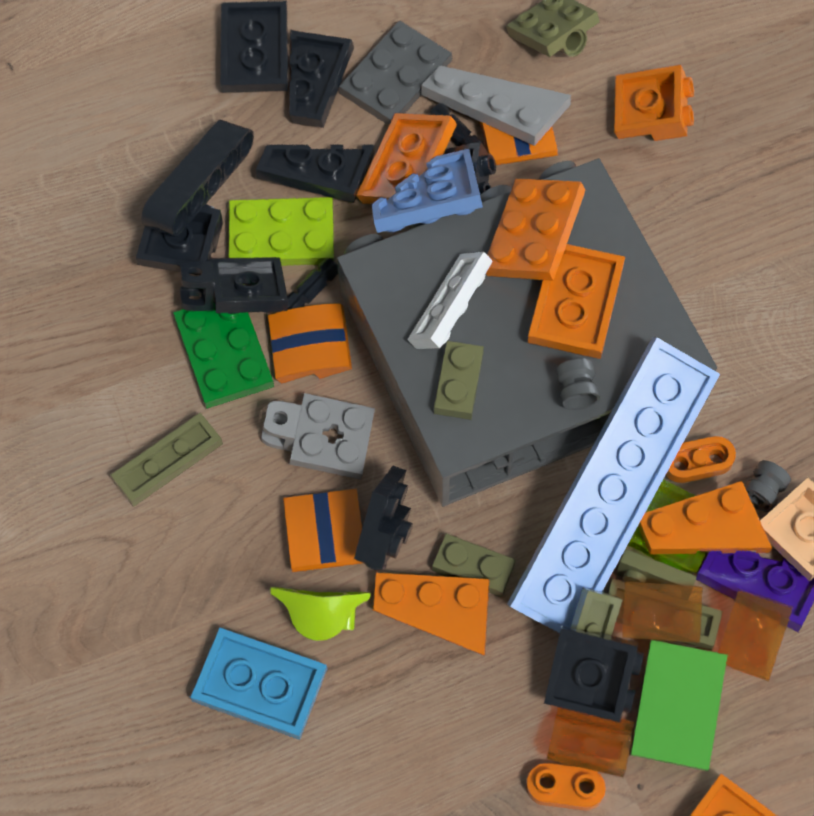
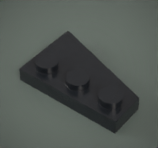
M290 30V40L292 43V54H290V118L292 123L324 128L354 49L353 41L348 38Z
M362 144V149H344V145H331V149H311L309 145H266L256 168V178L354 203L373 157L374 144Z

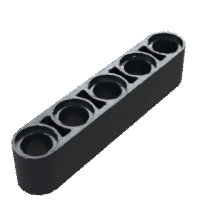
M222 119L218 120L148 198L142 211V224L174 237L179 236L247 157L254 141L253 130Z

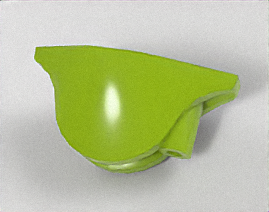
M270 586V593L287 607L296 630L302 636L316 641L333 638L341 630H354L356 607L370 598V592H315Z

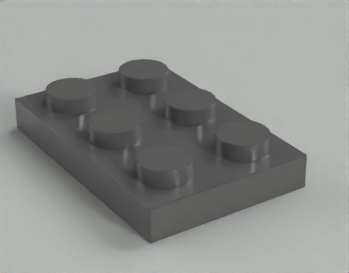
M399 20L339 86V94L385 124L390 125L395 113L405 114L422 95L421 85L439 66L447 67L451 63L452 53Z

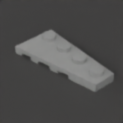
M439 66L421 85L423 96L534 146L571 105V95L445 66Z

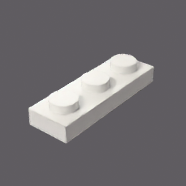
M485 252L459 255L407 339L416 349L440 348L449 339L451 329L459 316L466 311L468 301L476 288L485 280V273L493 262Z

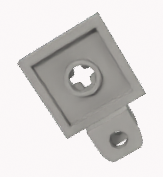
M304 393L302 405L284 401H273L268 404L261 441L272 448L291 451L290 465L361 480L375 408ZM335 429L338 434L342 435V439H336L335 444L329 443L328 437L322 435V433Z

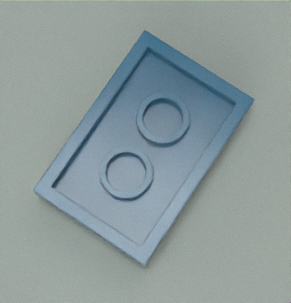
M219 628L190 698L194 703L300 740L327 672V665Z

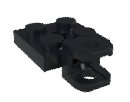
M280 257L210 259V261L185 262L180 265L182 282L180 300L181 308L184 310L214 311L215 304L216 313H272L287 311L288 297ZM191 273H199V274H201V275H200V276H192V275H190V274H191ZM191 296H198V297H200V299L193 300V299H190L189 297H191Z

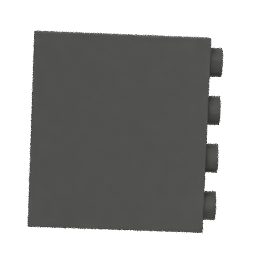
M600 158L576 166L573 161L556 163L547 168L538 180L581 181L586 190L567 244L625 257L601 359L527 343L543 280L486 275L483 283L476 288L468 301L466 311L457 319L447 340L484 346L472 420L434 414L446 343L440 348L416 349L407 339L459 255L475 252H485L488 254L512 188L509 185H499L488 189L480 195L483 207L475 209L467 215L453 214L441 217L436 222L429 224L421 222L412 224L410 230L387 239H383L379 234L365 235L353 241L346 248L344 255L337 257L340 293L442 507L592 447L652 337L659 338L712 370H717V365ZM589 359L594 364L596 375L593 378V383L598 386L600 400L588 408L567 409L562 404L561 392L563 385L558 381L556 369L560 364L568 360Z

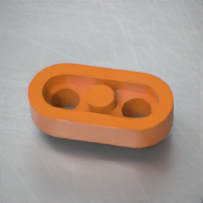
M720 436L684 442L669 467L666 476L673 482L686 483L723 475L733 466L736 458L735 448L729 440ZM717 455L721 458V462H713L709 456ZM681 462L685 464L686 469L679 470L674 464Z
M543 763L535 766L530 771L526 782V789L529 797L539 805L586 811L596 808L602 802L606 785L603 777L593 769ZM543 777H549L553 780L554 786L550 789H545L540 785L539 780ZM584 781L589 782L593 786V791L588 794L583 793L579 789V784Z

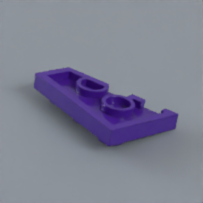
M710 551L696 580L796 632H799L814 603V578L808 581L785 558L781 562L762 558L759 553L751 551H736V553Z

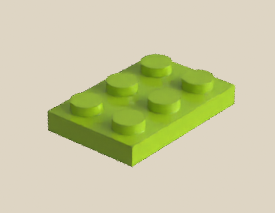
M333 197L230 200L229 258L280 257L282 266L318 265L327 257L334 261Z

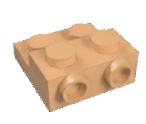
M807 478L764 516L760 522L770 544L810 581L814 578V482Z

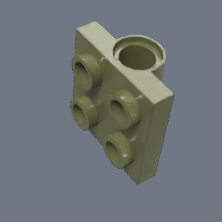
M543 0L530 10L521 13L517 19L506 25L510 37L548 57H551L558 51L570 57H575L586 46V32L600 21L597 11L577 1Z

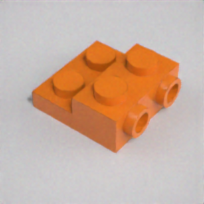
M681 65L616 75L614 132L618 139L651 134L654 141L687 136V126L694 125L693 109L691 105H688V98L694 97V85L692 78L686 77Z

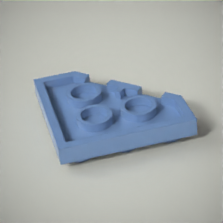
M465 149L434 157L426 163L428 170L418 176V174L413 173L395 186L396 194L386 200V198L381 197L372 204V211L377 233L383 231L396 232L408 225L420 222L429 224L436 222L441 217L453 214L467 215L475 209L482 208L483 205L470 150Z

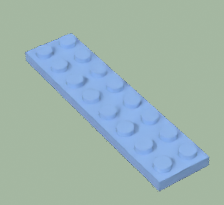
M651 338L507 603L508 606L560 633L562 626L571 628L582 588L599 592L603 591L720 375L718 372L659 338Z

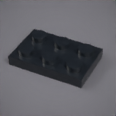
M287 1L221 3L220 86L222 93L288 91Z

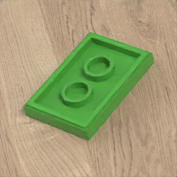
M655 640L650 641L630 756L709 771L728 655Z

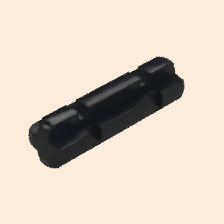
M438 103L430 110V115L452 116L457 125L450 139L457 146L481 142L475 135H470L472 132L454 114H449L451 111L444 104Z
M329 257L324 258L317 265L319 269H313L295 288L296 292H291L287 296V310L305 307V303L309 304L328 285L326 281H332L338 274V264Z

